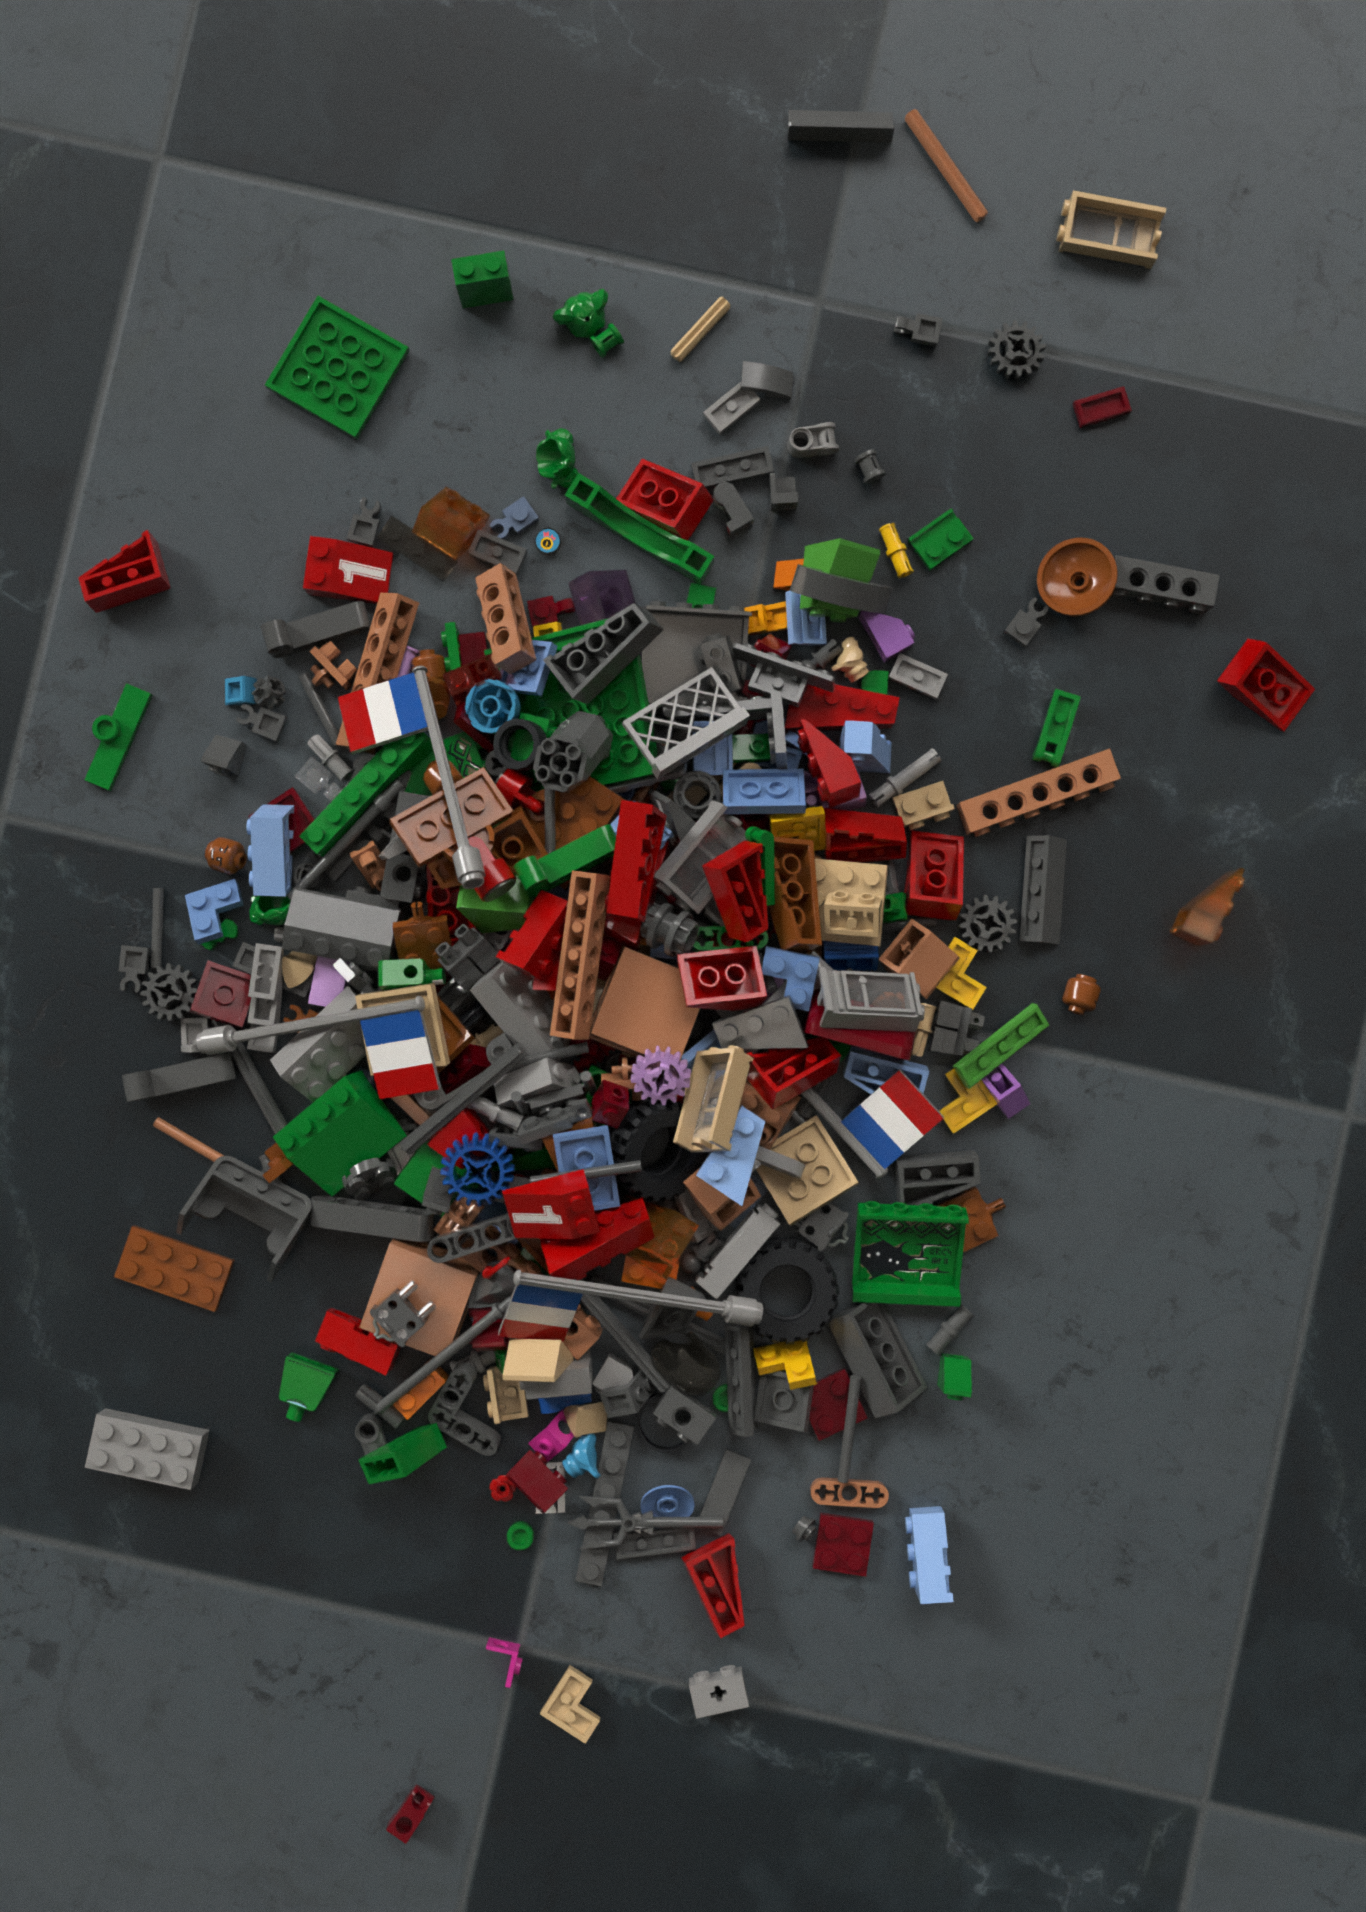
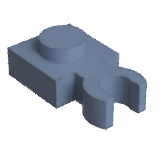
M523 496L502 510L506 518L503 520H493L490 523V528L494 530L498 526L503 527V532L497 537L505 540L512 529L518 535L539 521V517Z

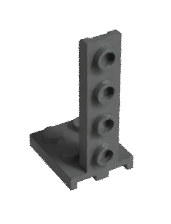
M770 692L771 698L755 696L749 700L738 701L735 699L741 708L744 707L749 713L748 721L767 719L771 764H776L777 769H788L781 692ZM701 701L696 704V708L711 711L712 703ZM723 701L716 703L714 712L727 714L733 709L728 702ZM664 707L665 720L670 721L672 708ZM675 710L673 722L689 725L691 713ZM694 713L693 721H709L710 719L709 716Z

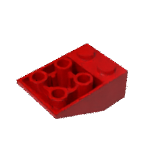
M801 719L800 730H797L799 736L797 741L802 754L807 753L809 761L807 766L811 777H817V791L821 801H826L829 808L859 798L861 780L852 758L806 719Z

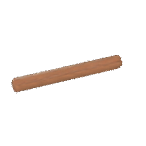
M911 110L905 117L906 123L974 221L979 222L983 220L988 213L986 208L918 110Z

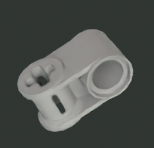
M825 422L794 429L787 443L789 454L795 458L831 455L838 452L840 449L835 441V423ZM801 438L807 445L805 447H798L794 444L793 440Z

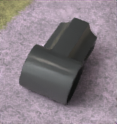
M373 1413L362 1416L355 1428V1436L361 1442L365 1455L387 1444L382 1429V1420L377 1414L373 1415ZM363 1424H372L375 1428V1432H365L363 1429Z

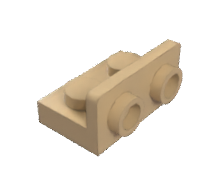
M943 781L892 798L897 815L903 819L904 828L909 826L910 830L925 826L924 821L934 818L935 822L950 817L949 813L955 810L954 805L950 803Z
M845 891L828 893L824 904V933L879 938L882 896H875L873 893L848 894Z

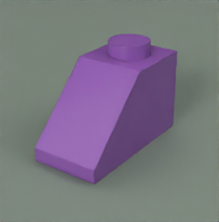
M860 612L858 618L884 663L898 656L899 653L912 648L914 644L913 639L915 638L914 632L908 624L904 625L901 619L880 613Z
M1000 1064L981 1079L997 1102V1106L1008 1119L1030 1105L1022 1086L1003 1064Z

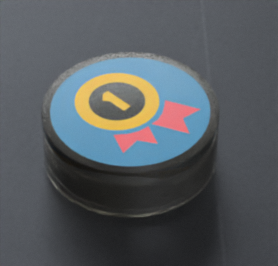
M543 528L536 534L535 546L538 552L545 556H552L560 550L561 538L556 530Z

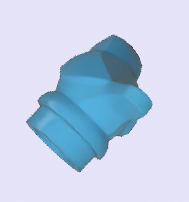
M594 1433L582 1435L573 1444L572 1452L567 1454L566 1459L563 1460L565 1470L573 1478L583 1475L586 1471L590 1472L597 1479L601 1476L597 1470L596 1436Z

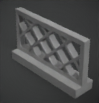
M710 667L622 722V725L651 765L652 773L658 780L745 726L750 715L744 707L741 708L717 673ZM710 677L716 685L715 693L699 690L700 682ZM682 693L695 695L693 706L677 704L678 696ZM698 696L713 699L711 711L696 708ZM716 701L728 702L733 710L727 714L714 712ZM661 706L672 708L670 721L654 718L656 709ZM675 710L691 713L689 725L673 722ZM694 713L709 716L708 726L704 728L692 726ZM638 720L650 722L648 735L637 733L632 724ZM653 723L669 726L667 739L651 736ZM672 727L688 730L686 739L682 742L670 740ZM649 742L665 744L664 753L654 758L648 750Z

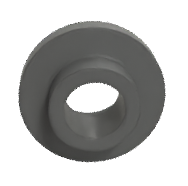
M806 1516L799 1520L792 1531L798 1542L808 1541L817 1529L814 1526L816 1520L813 1518L809 1519Z

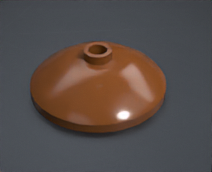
M1072 538L1054 546L1044 556L1037 573V586L1044 602L1055 612L1066 616H1083L1101 608L1112 596L1118 580V569L1111 552L1103 544L1089 538ZM1079 579L1085 580L1083 585L1076 586V582Z

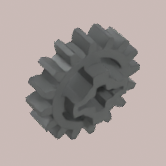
M1013 320L1011 327L1005 322L1001 327L1002 331L998 329L994 331V338H990L988 343L992 348L988 349L987 356L993 357L990 361V366L998 365L997 374L1005 371V379H1008L1011 374H1015L1016 380H1019L1022 373L1028 378L1032 373L1031 369L1034 371L1038 370L1040 366L1038 362H1042L1045 357L1041 352L1045 350L1046 345L1039 344L1043 335L1036 336L1034 334L1036 326L1029 330L1027 328V321H1024L1022 326H1018L1017 320ZM1029 343H1031L1033 351L1029 349ZM999 346H1001L1000 349H1001V350L1003 351V353H1004V357H1003V358H1002V356H1001V354H1000ZM1016 348H1019L1020 350H1018L1016 353L1012 351Z
M983 895L982 902L976 897L973 898L972 903L974 906L965 904L964 908L967 913L959 914V917L964 919V923L959 924L958 928L965 929L961 938L968 937L970 939L968 941L969 946L977 944L976 950L978 952L983 947H986L987 953L993 951L994 945L998 950L1003 949L1001 942L1010 943L1011 940L1008 934L1016 933V930L1011 928V925L1017 923V920L1010 919L1014 909L1006 910L1005 907L1008 902L1004 901L999 904L998 896H994L989 901L988 896ZM987 906L984 914H973L979 907ZM998 911L1002 914L1004 923L997 916ZM989 917L990 923L996 927L985 930V925L979 920H985ZM970 925L975 926L978 932L977 937L973 934ZM992 933H1001L1000 937L996 940L988 941Z
M167 963L166 970L161 966H157V974L149 972L148 976L151 980L149 982H142L147 987V991L140 992V995L147 997V1000L142 1003L143 1006H151L148 1013L151 1015L158 1013L157 1019L163 1021L167 1016L168 1021L175 1022L176 1015L179 1019H185L184 1012L190 1011L197 991L194 986L199 983L198 979H190L193 972L190 970L184 972V967L181 965H177L174 968L173 964ZM167 977L165 981L159 983L163 978ZM184 982H185L186 987H187V993L185 992V990H184V988H183ZM162 990H173L175 991V993L179 994V996H170L167 994V992H164ZM155 992H156L157 997H158V999H159V1000H158V1003L156 1002V999H155ZM183 1002L178 1008L174 1009L175 1005Z

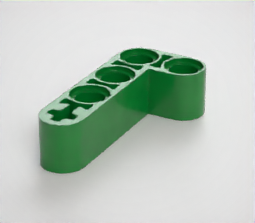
M607 824L538 860L536 856H529L517 862L513 868L528 897H537L541 890L547 892L571 879L572 870L586 872L613 858L616 833L613 827Z

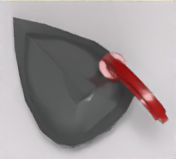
M509 1256L505 1257L502 1261L493 1260L484 1267L476 1279L467 1308L492 1307L494 1304H500L512 1295L515 1288L513 1282L515 1272L507 1265L510 1260Z

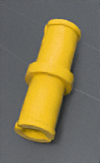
M889 523L882 526L879 532L887 548L886 555L888 558H891L897 572V577L904 578L911 575L914 570L905 552L907 547L901 542L895 523Z

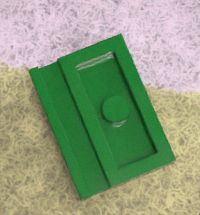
M950 508L909 537L908 542L911 543L917 555L928 570L931 571L972 542L974 538L961 520L956 517L953 509Z

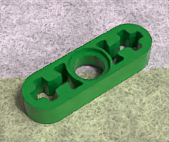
M725 926L699 927L698 936L703 934L705 939H712L713 933H717V947H713L714 941H707L704 946H700V943L695 941L691 949L695 952L756 945L750 940L749 942H743V946H740L741 941L736 939L735 945L725 946L721 942L722 934L727 933ZM766 931L757 936L758 938H762V940L759 941L757 945L758 952L761 951L768 942V934Z

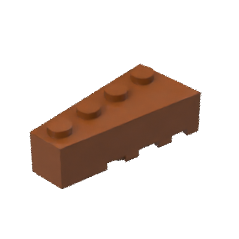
M774 837L775 905L768 907L781 949L806 953L822 945L813 840Z

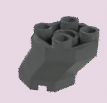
M577 711L563 721L550 738H546L541 742V745L537 747L533 769L537 780L541 781L544 788L569 793L589 778L601 760L603 761L609 757L613 734L606 727L602 716Z

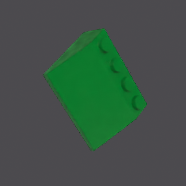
M362 1071L344 1076L273 1136L287 1159L332 1197L344 1188L342 1177L345 1174L347 1178L351 1174L350 1168L367 1159H380L407 1137L382 1099H379V1095Z

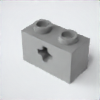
M727 1665L720 1668V1671L713 1673L700 1671L689 1678V1688L696 1719L749 1707L742 1666ZM715 1686H720L722 1693H717Z

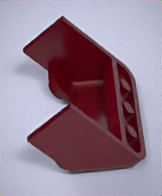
M821 989L813 991L809 1011L805 1012L802 1029L805 1034H812L910 1061L916 1032L820 1027V1021L825 1008L824 1006L817 1005V998ZM850 1000L851 1006L865 1007L863 1003Z

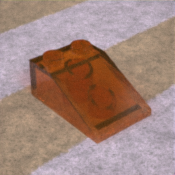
M625 1194L620 1201V1205L637 1200L638 1198ZM644 1201L655 1238L625 1255L667 1280L699 1225L677 1211Z

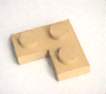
M569 1665L541 1709L540 1715L586 1744L600 1722V1716L579 1703L590 1687L592 1679Z

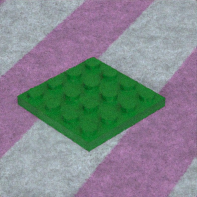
M317 296L266 381L265 387L357 440L410 350L403 343L324 298Z

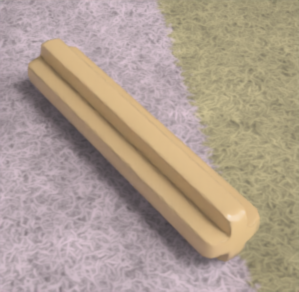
M719 297L671 349V356L676 361L681 362L730 309V303L724 297Z

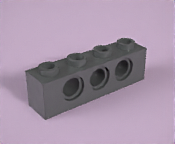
M1118 555L1114 556L1118 569V580L1112 597L1118 599H1126L1127 596L1137 598L1138 602L1144 604H1152L1153 601L1163 603L1164 607L1170 609H1178L1179 606L1189 608L1190 612L1196 614H1204L1205 611L1208 612L1214 607L1220 575ZM1130 576L1138 577L1141 585L1138 587L1132 585ZM1156 581L1165 583L1167 588L1165 592L1157 589ZM1182 586L1191 588V597L1183 594Z
M399 791L395 816L430 796ZM392 828V833H391V839H390V841H391V840L395 837V835H396V832L394 831L393 828ZM404 852L387 859L380 898L408 904L416 902V899H421L423 884L420 883L421 872H426L427 863L418 867L412 856H407ZM404 868H410L412 876L407 882H401L399 879V873Z

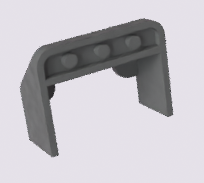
M221 1156L213 1163L180 1211L176 1233L181 1235L194 1215L206 1220H213L219 1217L225 1208L271 1232L267 1239L266 1247L268 1252L275 1256L271 1262L267 1281L272 1283L290 1255L309 1217L312 1207L311 1201L306 1195L276 1179L268 1183L263 1177L264 1173L232 1156Z

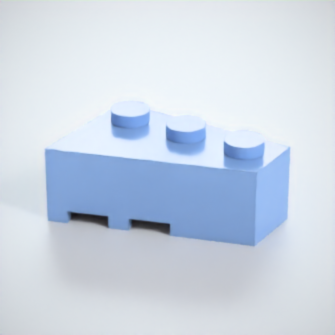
M845 721L839 738V748L852 758L859 774L860 772L890 773L892 742L886 740L884 734H880V729L873 722Z
M263 804L247 820V834L251 835V845L248 847V860L252 861L249 885L253 887L254 896L286 897L292 889L293 856L290 855L289 839H293V830H289V815L294 814V805Z
M851 1047L845 1061L843 1075L847 1080L872 1094L901 1069L915 1086L924 1093L929 1069L926 1065Z
M742 1105L738 1111L735 1127L732 1130L733 1135L729 1142L732 1144L731 1150L710 1152L696 1176L741 1206L744 1202L765 1120Z
M941 1506L909 1508V1517H905V1528L907 1534L911 1533V1544H907L908 1561H913V1571H909L910 1588L915 1589L920 1604L954 1602L953 1593L949 1589V1575H951L947 1560L948 1543L944 1511Z

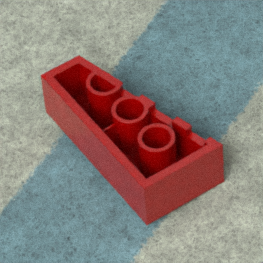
M621 800L613 865L610 875V888L605 899L606 913L613 917L645 923L667 815L654 805Z

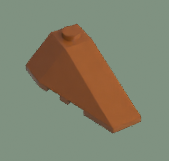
M522 806L515 808L513 815L492 826L494 845L491 854L495 859L503 858L513 873H515L514 865L520 860L529 856H536L538 860L548 854ZM444 855L427 865L441 889L462 885L458 882L454 863L450 862Z

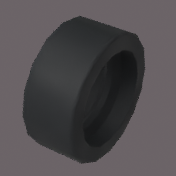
M515 718L506 721L497 730L493 743L494 753L500 764L506 768L529 771L533 769L537 747L547 737L541 726L533 721ZM518 729H525L530 732L534 742L530 756L523 761L514 760L508 750L509 739L512 733Z

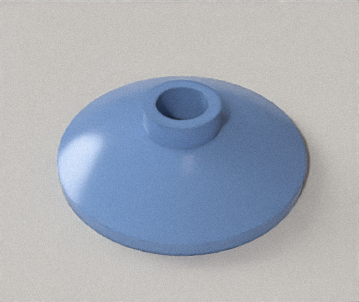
M662 1485L649 1490L643 1496L641 1512L644 1514L652 1510L653 1517H690L694 1510V1499L691 1493L682 1487Z

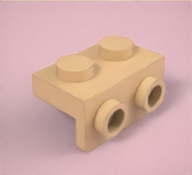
M490 1366L487 1374L483 1376L485 1391H490L491 1401L487 1402L489 1418H494V1424H500L506 1420L529 1417L526 1392L520 1389V1382L503 1380V1374L497 1366Z

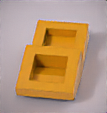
M786 601L766 606L759 604L745 607V611L752 612V616L749 617L748 635L788 630Z

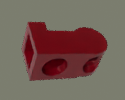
M416 1784L397 1812L389 1820L386 1831L407 1844L424 1818V1814L435 1796Z

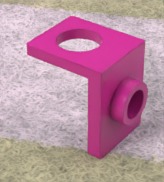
M561 1410L550 1424L528 1443L535 1451L540 1452L547 1461L562 1451L574 1437L571 1430L569 1434H564L559 1430L558 1422H566L564 1410Z
M489 1637L486 1645L487 1650L512 1655L505 1687L510 1688L513 1675H519L523 1659L518 1658L520 1644Z

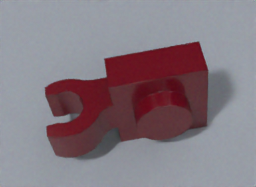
M552 595L527 601L532 627L559 622L558 615L575 612L572 598L563 599L555 603Z

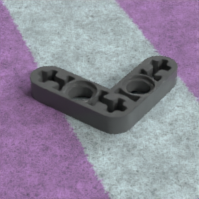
M461 1362L454 1367L429 1411L428 1420L430 1424L437 1423L440 1431L485 1456L494 1455L501 1444L500 1434L495 1429L459 1409L477 1377L476 1370L471 1364ZM461 1374H465L466 1378L462 1385L457 1383ZM446 1392H455L459 1400L449 1399ZM440 1412L445 1414L443 1418L439 1416ZM452 1419H455L454 1424L450 1423ZM466 1424L471 1429V1432H462L458 1425ZM476 1432L479 1433L477 1438L474 1437ZM486 1439L490 1440L491 1443H490V1444H486V1443H485Z

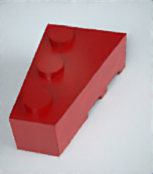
M148 529L141 533L142 537L129 546L126 544L121 547V551L109 560L104 559L78 577L84 600L95 613L171 589L158 542Z
M541 890L524 914L523 918L526 921L519 932L513 930L509 936L512 942L506 951L500 950L495 957L514 970L544 982L546 976L553 969V961L557 953L562 948L568 900Z

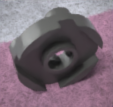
M371 1158L354 1165L349 1169L351 1174L347 1178L345 1174L342 1177L345 1191L349 1195H354L356 1200H364L371 1193L392 1188L394 1186V1178L397 1175L393 1161L390 1158H386L387 1162H380L379 1158Z

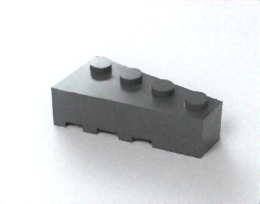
M633 603L607 619L604 625L595 630H589L584 634L583 638L575 643L570 642L562 647V651L554 656L549 655L543 661L572 699L588 705L664 629L649 610Z

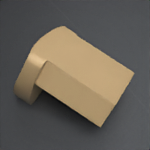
M291 951L282 958V974L288 988L301 984L311 975L315 969L317 956Z
M603 1402L571 1405L564 1409L566 1422L575 1438L585 1434L606 1431L607 1413Z

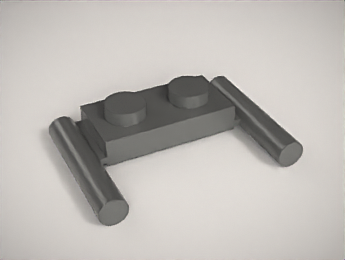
M583 1071L580 1075L583 1082L582 1085L580 1083L529 1098L527 1101H525L519 1091H514L511 1094V1099L521 1115L527 1116L532 1111L534 1116H543L554 1108L568 1107L575 1100L585 1099L586 1094L594 1096L597 1086L591 1073Z

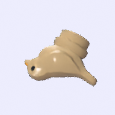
M854 637L846 638L842 642V653L838 656L837 664L831 668L833 671L841 670L845 672V677L852 683L866 675L869 671L866 667L867 664L863 661V652L859 648L858 640Z

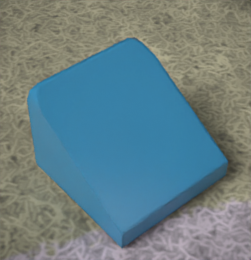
M239 676L225 679V705L257 704L254 700V695H252V692L256 689L253 684L257 681V678Z

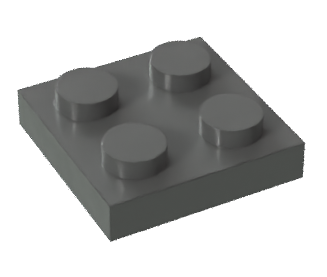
M782 1370L760 1375L754 1421L800 1432L808 1431L814 1385L790 1390L786 1371Z

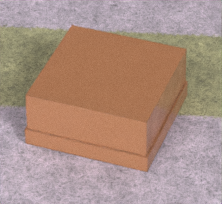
M624 947L620 949L616 964L605 982L594 1010L589 1039L636 1058L638 1055L645 1058L646 1049L654 1053L656 1046L660 1047L661 1052H665L667 1047H671V1054L674 1055L679 1051L681 1053V1060L700 1008L686 1007L679 968Z
M393 1238L389 1243L359 1328L375 1333L376 1329L373 1326L374 1318L370 1315L372 1307L379 1305L395 1289L398 1288L401 1291L408 1283L414 1281V1285L417 1284L418 1288L407 1299L418 1311L429 1301L434 1302L429 1308L435 1304L436 1309L425 1318V1324L407 1340L405 1345L436 1356L459 1337L468 1312L467 1307L470 1295L480 1272L463 1257L443 1263L433 1262L427 1254L429 1242ZM435 1244L432 1246V1250L437 1256H444L448 1252V1249ZM391 1301L393 1305H397L395 1301ZM409 1321L411 1325H416L414 1321ZM377 1322V1325L380 1328L379 1335L385 1334L391 1338V1336Z

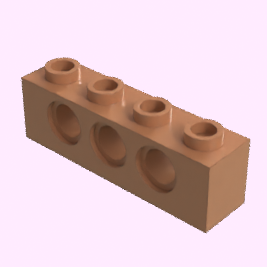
M499 563L475 578L478 587L476 592L481 601L483 609L481 614L487 627L486 636L492 649L491 659L497 668H501L511 675L536 661V656L516 573L502 563Z

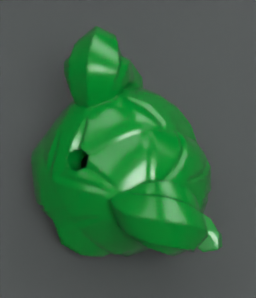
M603 288L594 293L581 292L576 296L570 297L564 303L563 308L553 313L552 318L559 325L565 324L568 330L576 337H591L598 330L603 329L606 324L604 307L608 302V292ZM586 316L589 317L588 321H585Z
M563 428L553 432L547 430L545 432L546 439L541 441L536 449L539 474L552 480V489H556L557 485L569 488L578 475V471L575 468V450L572 445L574 442L573 436L568 430Z
M287 895L286 897H251L253 902L249 909L251 922L257 925L263 923L268 925L285 924L291 902Z

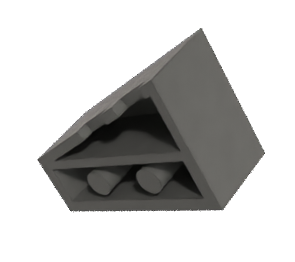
M974 1150L898 1157L895 1160L897 1202L907 1205L932 1204L935 1200L947 1195H954L980 1184L979 1156Z

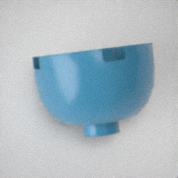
M488 679L479 685H475L470 690L466 698L465 710L473 727L481 732L496 734L499 727L506 721L519 718L521 704L519 696L511 686L499 680Z

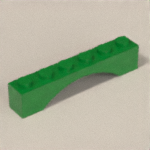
M578 473L565 494L566 504L696 584H702L714 565V555L696 544L673 535L646 520L618 501L601 486Z
M423 731L385 744L299 837L317 855L323 857L357 822L365 809L390 783L410 768L419 764L433 749L430 735Z

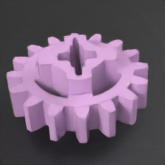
M656 1046L654 1053L649 1049L645 1050V1058L641 1055L637 1056V1064L632 1065L631 1072L634 1074L631 1075V1083H636L634 1086L635 1092L642 1091V1100L650 1097L651 1104L654 1105L657 1100H661L662 1105H666L667 1099L670 1098L675 1103L677 1094L680 1096L685 1095V1088L690 1086V1079L688 1078L691 1077V1069L687 1068V1059L680 1061L681 1053L679 1051L673 1055L671 1054V1047H667L665 1052H661L660 1047ZM664 1069L663 1076L660 1078V1081L657 1082L659 1075L662 1073V1070Z

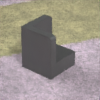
M770 473L771 511L797 509L798 492H796L795 478H775V473Z

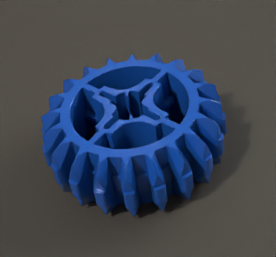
M475 1132L470 1141L469 1136L465 1134L462 1137L463 1144L458 1140H454V1149L449 1147L446 1149L445 1153L448 1157H443L441 1163L446 1167L441 1168L440 1174L447 1176L442 1181L443 1185H451L448 1193L458 1192L457 1202L466 1197L467 1206L471 1205L472 1200H476L477 1206L480 1207L482 1206L483 1199L490 1205L493 1203V1196L500 1200L503 1196L501 1190L510 1189L507 1182H513L514 1179L510 1172L515 1170V1165L509 1163L512 1161L513 1156L512 1154L503 1155L508 1147L502 1145L498 1148V1138H495L491 1143L488 1141L489 1134L486 1133L483 1140H479V1134ZM479 1150L486 1152L488 1154L483 1157L476 1156L473 1152L469 1153V1151ZM460 1156L464 1160L463 1164L467 1169L461 1178L458 1177L456 1172V1161ZM497 1161L500 1168V1176L494 1183L488 1169ZM473 1167H483L482 1173L480 1171L472 1173ZM476 1182L483 1188H473L468 1185Z

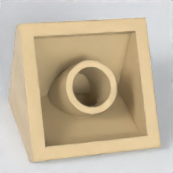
M510 1338L503 1370V1380L555 1382L574 1361L572 1353L561 1340Z

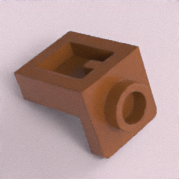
M277 1143L265 1151V1155L271 1161L268 1163L270 1169L263 1174V1177L270 1183L293 1164L287 1159Z

